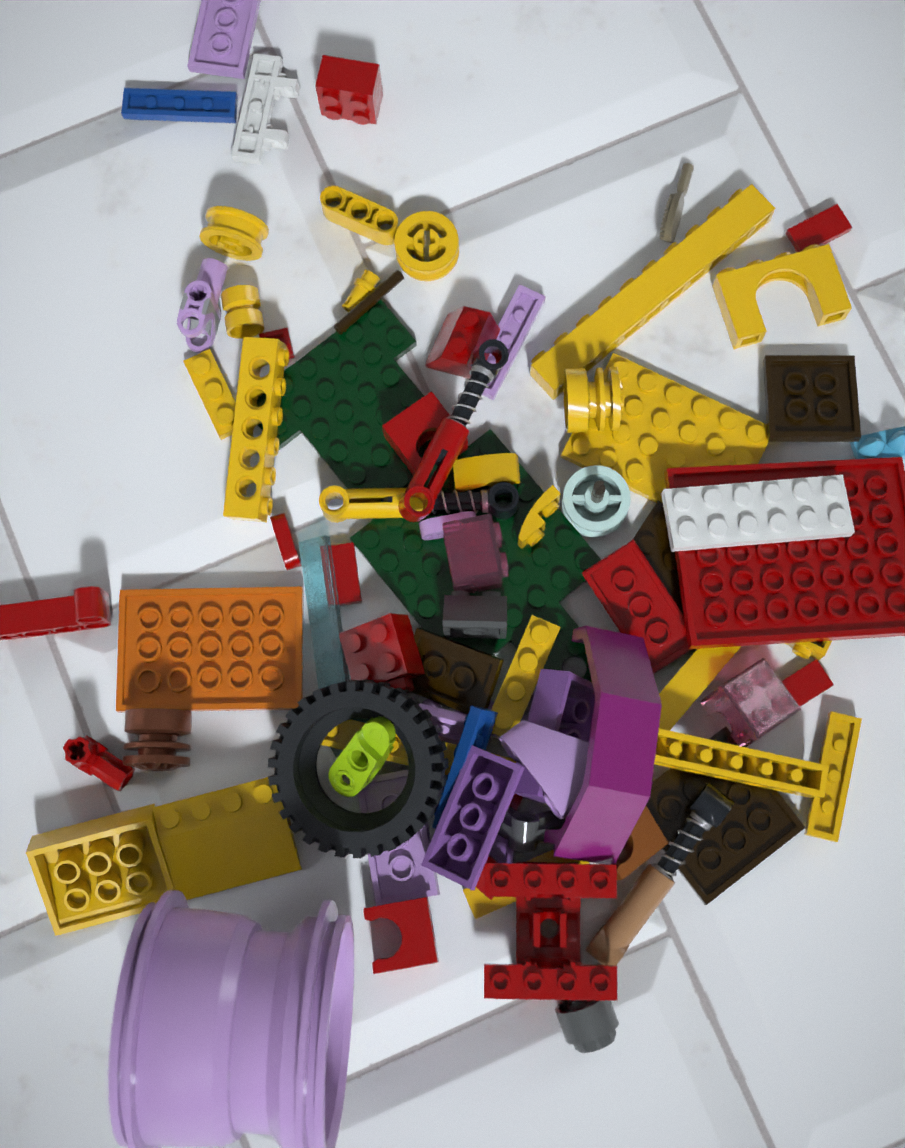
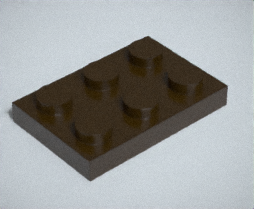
M416 628L414 639L425 674L412 678L415 688L412 692L465 714L469 713L471 706L488 709L504 660L426 629Z

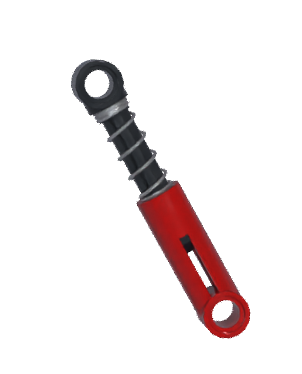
M489 339L474 353L470 379L464 382L465 388L463 392L458 394L459 400L457 404L452 406L453 412L451 416L441 420L404 495L399 500L398 509L405 520L418 522L433 510L435 501L469 435L466 425L471 424L469 421L473 412H477L475 408L479 400H483L481 396L485 388H489L487 384L496 378L500 369L508 361V349L501 341ZM484 353L492 354L496 359V364L486 361ZM434 464L437 465L427 488L423 487ZM411 497L421 500L423 504L422 511H416L411 507Z

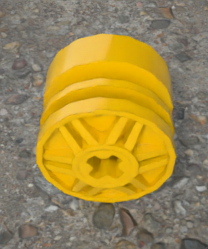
M618 367L608 368L607 381H604L602 368H596L593 382H588L585 368L564 369L563 394L566 432H587L590 418H595L598 431H604L606 417H608L610 430L619 431L624 410V394Z

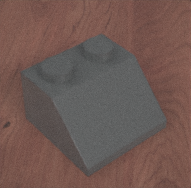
M452 591L451 595H444V637L506 639L507 596H501L500 592L495 591L482 592V596H470V592Z

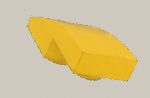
M516 453L473 456L456 460L453 465L455 489L460 493L484 486L492 487L500 482H507L512 485L521 483L518 455Z
M554 485L542 494L525 518L518 537V546L521 549L527 544L533 546L545 535L542 531L545 530L546 524L542 516L544 515L545 518H548L559 508L558 502L560 501L561 493Z

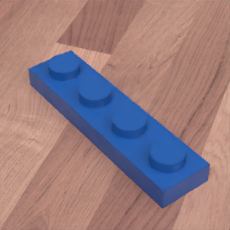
M124 88L121 115L123 119L236 123L238 95L237 92Z
M471 706L464 720V729L460 742L454 751V760L447 775L448 778L442 798L435 809V819L432 828H437L471 746L473 745L486 751L498 712L487 708Z

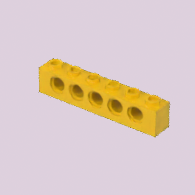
M243 337L223 516L232 520L267 523L268 515L272 513L273 501L270 497L271 485L273 486L276 481V470L273 467L274 456H277L279 452L277 429L283 419V412L280 408L281 396H284L286 391V381L283 378L284 367L289 363L287 345L279 339ZM269 365V373L264 377H260L262 367ZM266 394L264 405L257 407V399L261 395ZM262 423V433L254 437V428ZM259 453L260 459L258 464L251 467V457ZM255 483L256 492L251 497H248L247 488L250 484Z
M659 729L655 765L803 797L825 798L829 771L828 765L669 730Z

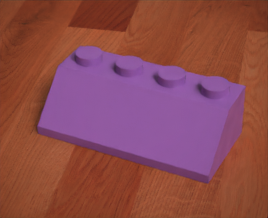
M541 669L527 721L589 742L595 704L593 683L570 671ZM525 767L515 794L547 804L543 797L545 792Z
M472 745L421 865L470 890H474L525 767Z

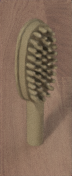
M690 163L683 164L677 184V193L669 195L670 198H668L667 202L669 205H666L668 209L664 210L666 213L663 214L665 217L662 218L663 222L661 225L663 226L660 228L662 232L659 234L663 235L660 236V239L665 242L673 243L679 228L684 197L688 191L694 166Z

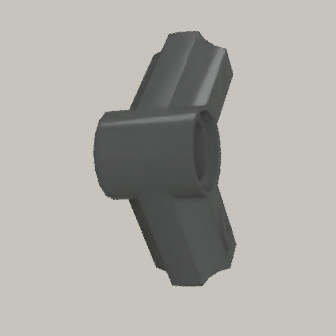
M508 807L498 835L507 839L508 847L514 851L533 852L536 850L538 843L544 842L545 830H559L566 820L565 818L559 819L552 810L534 814L527 811H515Z

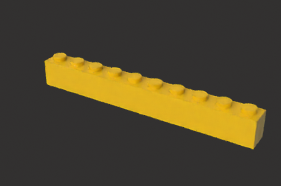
M752 184L745 190L738 189L728 199L729 203L723 208L718 206L710 212L706 222L701 226L696 224L690 228L684 240L679 244L677 242L672 243L664 251L662 258L657 262L655 260L650 261L642 269V274L635 280L633 278L628 279L620 287V292L613 298L611 296L606 297L598 305V310L591 316L589 314L584 315L576 323V328L569 334L567 332L562 333L554 341V346L547 352L544 350L540 351L531 361L530 376L552 400L563 393L564 369L585 368L586 372L591 370L769 223L775 207Z

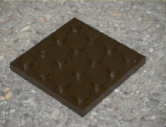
M726 726L709 738L710 740L741 746ZM670 768L652 782L650 798L646 804L668 841V844L662 848L664 853L670 846L669 842H673L678 836V830H682L686 825V818H689L692 811L689 808L707 783H710L735 802L730 812L717 828L712 826L710 831L704 832L702 835L703 840H698L693 847L694 852H690L685 858L686 864H681L677 869L704 905L714 900L806 828L776 790Z

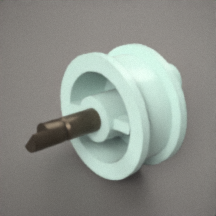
M599 465L584 467L575 472L565 485L562 498V513L579 534L590 538L608 536L615 532L626 518L631 500L629 487L624 478L611 468Z

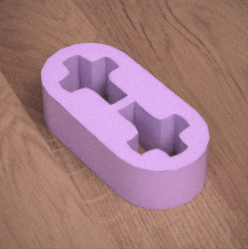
M473 511L434 517L419 523L423 540L465 534L479 528L476 513Z

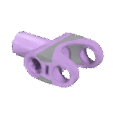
M212 258L202 260L197 280L187 285L177 317V325L180 332L186 336V343L191 351L196 353L204 352L212 347L221 320L218 301L228 266ZM188 318L187 329H185L183 323ZM200 334L207 336V341L202 346L192 344L193 337Z

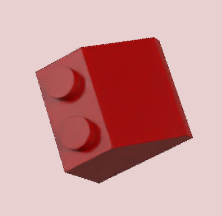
M467 306L447 314L425 363L426 368L470 379L474 353L485 341L497 339L500 328L492 314L488 311ZM484 353L486 361L490 353Z

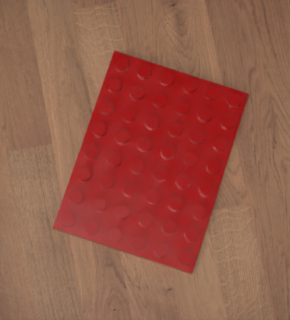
M890 457L666 468L664 472L666 489L843 475L855 533L849 537L675 551L688 648L703 649L905 636V469L903 458Z

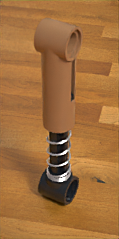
M710 783L704 786L689 808L692 811L689 818H686V825L682 830H678V836L675 840L669 842L670 846L664 854H660L661 859L658 863H649L605 925L592 938L585 952L602 965H617L628 950L630 943L676 883L672 877L677 876L676 870L681 864H686L685 858L690 852H694L693 847L698 840H703L702 835L704 832L710 831L712 826L717 828L733 807L735 803L733 800Z

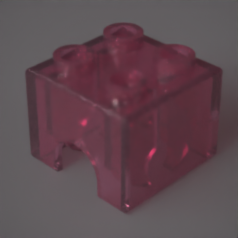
M486 514L443 523L444 543L454 591L475 593L502 587L503 578L508 577L507 570L509 568L506 553H499V548H502V533L499 522L493 523L492 516Z
M764 657L719 686L700 701L709 716L713 713H720L728 720L732 734L726 740L729 744L742 747L749 746L801 710Z

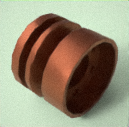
M163 708L126 710L124 731L129 734L139 735L138 741L124 744L125 750L138 751V755L124 756L123 765L135 767L143 771H172L181 767H189L190 758L176 756V752L191 751L189 744L177 742V736L191 734L192 712Z

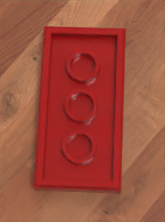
M634 539L582 572V575L620 633L644 638L653 674L692 650L688 648L685 620L682 612Z

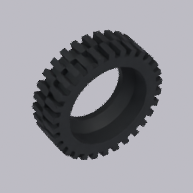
M365 679L339 682L313 691L311 696L302 698L297 702L299 706L290 709L285 715L288 720L279 725L276 730L280 734L279 739L272 740L270 747L271 750L276 752L274 757L268 758V768H274V775L268 777L269 786L276 785L278 792L272 794L274 803L281 801L284 809L279 811L282 819L290 817L294 823L289 828L295 834L299 831L305 833L306 835L302 840L308 845L317 842L320 844L318 847L319 851L327 853L330 850L336 851L335 856L342 858L348 854H353V859L363 858L367 854L374 857L386 850L389 852L408 841L434 815L435 808L442 798V789L445 787L448 776H445V769L448 768V758H444L443 752L447 748L445 740L440 741L438 733L441 730L438 724L433 725L430 720L432 714L428 709L423 710L419 706L421 702L418 699L405 695L407 691L401 688L390 687L391 684L374 682V680ZM372 717H385L393 724L395 733L402 741L408 756L409 770L406 784L398 798L384 809L371 813H357L346 810L334 803L324 792L317 774L319 748L327 734L342 722L356 718L371 719Z

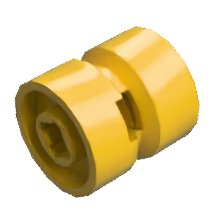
M237 285L222 291V307L228 313L224 317L227 335L232 338L241 339L243 337H254L262 333L265 327L262 312L259 310L261 303L258 288L251 285Z

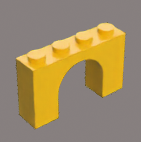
M818 244L810 245L801 252L794 254L784 252L777 255L774 259L764 262L761 259L748 263L746 267L738 269L734 267L725 268L716 274L712 285L733 350L762 342L767 331L756 301V291L768 282L787 281L798 286L805 293L809 301L817 327L846 319L852 309L829 244L823 246Z

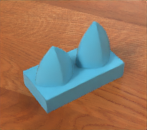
M905 426L862 435L859 442H850L854 458L902 457L905 459Z

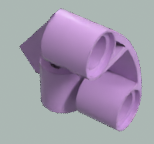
M523 720L500 736L499 741L513 760L528 769L545 792L543 797L549 808L559 819H562L569 814L583 785L589 742Z

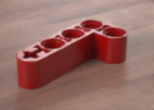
M88 586L74 589V596L0 605V640H13L108 627L111 625L109 594L100 587Z

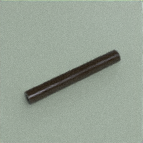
M396 270L333 325L334 329L339 334L344 333L404 280L403 274Z

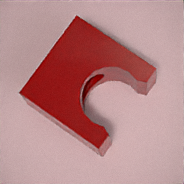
M432 391L382 425L385 439L412 475H414L422 459L418 454L420 447L426 441L433 438L441 420L450 416ZM468 438L466 439L459 455L468 450Z
M428 897L363 908L365 920L375 921L380 918H387L399 927L402 934V944L394 956L379 958L372 962L373 974L439 962Z

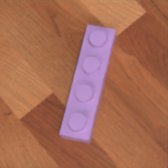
M519 284L498 324L500 332L496 340L501 341L507 347L508 361L500 369L496 378L487 384L489 388H485L483 396L494 401L545 302L546 296ZM489 354L487 361L496 364L495 357Z

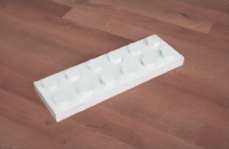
M843 475L664 489L661 493L671 552L849 537L855 533Z

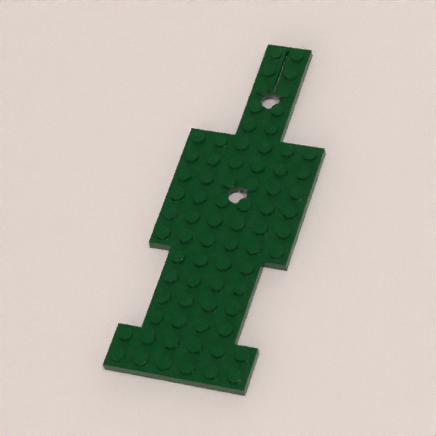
M382 300L376 303L344 333L339 334L336 331L284 371L283 376L286 381V391L284 396H281L280 403L283 419L277 429L279 450L302 434L346 489L407 488L413 477L412 473L385 439L382 425L424 397L423 393L396 362L417 346V342ZM266 394L261 395L257 399V407L264 405ZM262 423L258 424L259 429L263 431ZM489 429L468 446V450L458 455L456 460L473 456L511 452L496 434ZM431 440L426 441L420 447L418 454L421 458L427 450ZM520 463L521 483L513 485L519 494L518 509L508 519H499L479 510L476 513L479 526L477 530L439 539L423 540L419 528L421 521L460 513V511H451L447 514L446 511H437L433 514L431 511L424 519L418 522H410L404 518L372 519L371 522L350 537V541L354 543L358 551L421 628L444 636V595H451L452 591L470 592V596H482V592L486 591L500 592L501 596H507L506 639H449L494 656L510 642L518 649L530 618L533 615L560 626L559 633L543 669L562 671V664L567 658L577 657L586 666V673L582 678L592 682L585 645L572 641L573 629L579 628V626L562 607L560 602L586 582L582 572L599 562L601 558L559 509L548 518H545L544 515L542 516L546 524L545 530L542 531L545 535L533 546L527 544L522 549L518 546V537L525 518L536 501L544 493ZM434 464L423 487L427 488L437 465ZM453 467L441 489L443 493H453L456 490ZM484 486L470 491L480 492L482 489L488 490L489 486ZM501 495L496 498L495 502L500 506H508L512 500L508 496ZM473 541L485 543L489 549V555L486 560L480 563L468 560L465 555L467 545L469 546Z

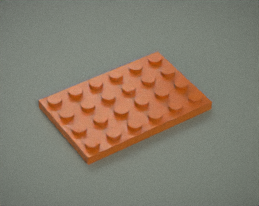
M303 587L120 590L116 712L125 713L129 709L141 708L178 709L190 712L290 710L299 706L297 702L303 698Z

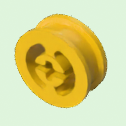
M214 206L207 210L205 218L208 224L207 227L200 231L199 235L204 245L221 255L233 259L254 261L262 257L263 248L261 241L266 239L269 233L268 226L262 220L248 212L227 206Z
M420 211L405 218L397 228L394 239L396 257L401 269L407 275L420 281H435L445 277L453 270L459 258V238L454 224L446 216L434 211ZM424 231H430V262H424ZM414 254L418 260L414 259L410 255Z

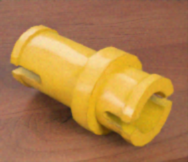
M365 269L362 276L354 281L355 287L342 304V308L347 312L352 310L375 289L380 278L373 272Z

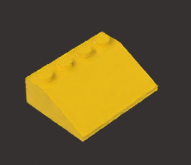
M268 777L152 807L158 838L174 889L181 891L186 900L302 870L294 833L289 828L292 825L290 817L283 820L279 814V811L283 810L284 806L281 801L274 803L272 794L278 791L276 785L269 786Z
M155 803L31 837L26 854L55 936L139 914L148 904L157 903L166 891L175 890L158 838L152 807H156Z

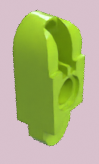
M380 716L369 719L355 733L330 767L328 773L329 781L334 790L345 797L356 796L374 780L382 768L396 740L395 728L388 719ZM343 775L349 778L350 784L343 781Z

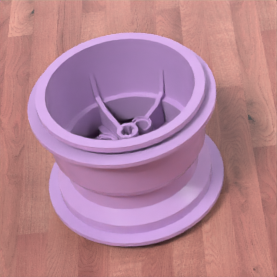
M168 890L160 897L157 903L148 904L140 913L127 945L112 1020L108 1094L112 1130L119 1146L123 1148H162V1146L177 1148L224 1147L239 1140L243 1133L272 1135L280 1148H336L345 1097L353 1013L354 931L351 916H338L336 902L334 900H325L320 907L317 917L307 916L292 932L263 931L259 923L245 915L205 909H190L184 894L179 890Z

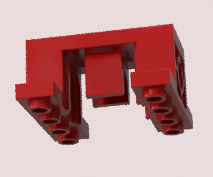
M580 862L485 863V897H516V964L484 963V999L618 1001L617 965H583L581 962V898H617V865L582 864ZM545 919H553L557 923V931L552 936H544L540 933V925Z

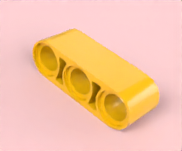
M328 186L321 192L320 201L326 219L379 244L391 245L394 243L395 234L399 227L398 217L395 212L339 186ZM334 201L340 202V204H339L338 206H335V207L329 206V204H330L331 202H334ZM358 213L366 214L363 218L358 219L354 217ZM385 224H389L392 226L388 230L380 229V227Z

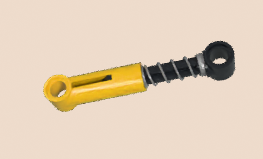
M507 482L497 483L492 487H488V490L482 489L480 492L467 490V492L457 493L454 490L453 493H443L441 490L435 501L432 513L446 511L449 514L451 511L464 512L474 510L477 513L481 510V512L488 513V515H493L496 518L508 519L518 509L519 494L515 486ZM333 485L321 492L319 505L325 518L335 523L343 522L346 519L403 518L399 512L398 504L407 488L343 489L340 486ZM505 495L512 502L508 506H500L495 500L497 497ZM416 497L410 498L411 507L416 511H422L423 504L421 500ZM333 499H341L343 501V505L339 509L332 510L328 508L329 502Z

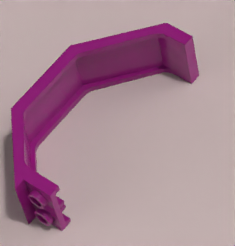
M585 625L573 629L572 636L573 642L585 645L595 693L585 777L564 825L559 830H545L544 843L555 844L554 856L597 864H615L650 798L662 703L644 638Z

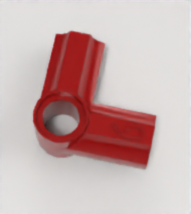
M88 735L80 736L77 739H68L63 746L66 761L90 776L93 774L113 789L121 792L133 777L135 768L123 765L121 759L108 752L109 749Z

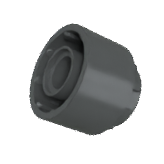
M564 1000L556 1006L555 1012L565 1040L568 1044H573L575 1050L581 1053L594 1052L605 1048L615 1040L617 1034L615 1029L618 1027L619 1021L611 1001Z

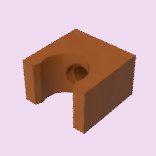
M647 806L643 809L615 863L617 865V880L626 878L668 844Z

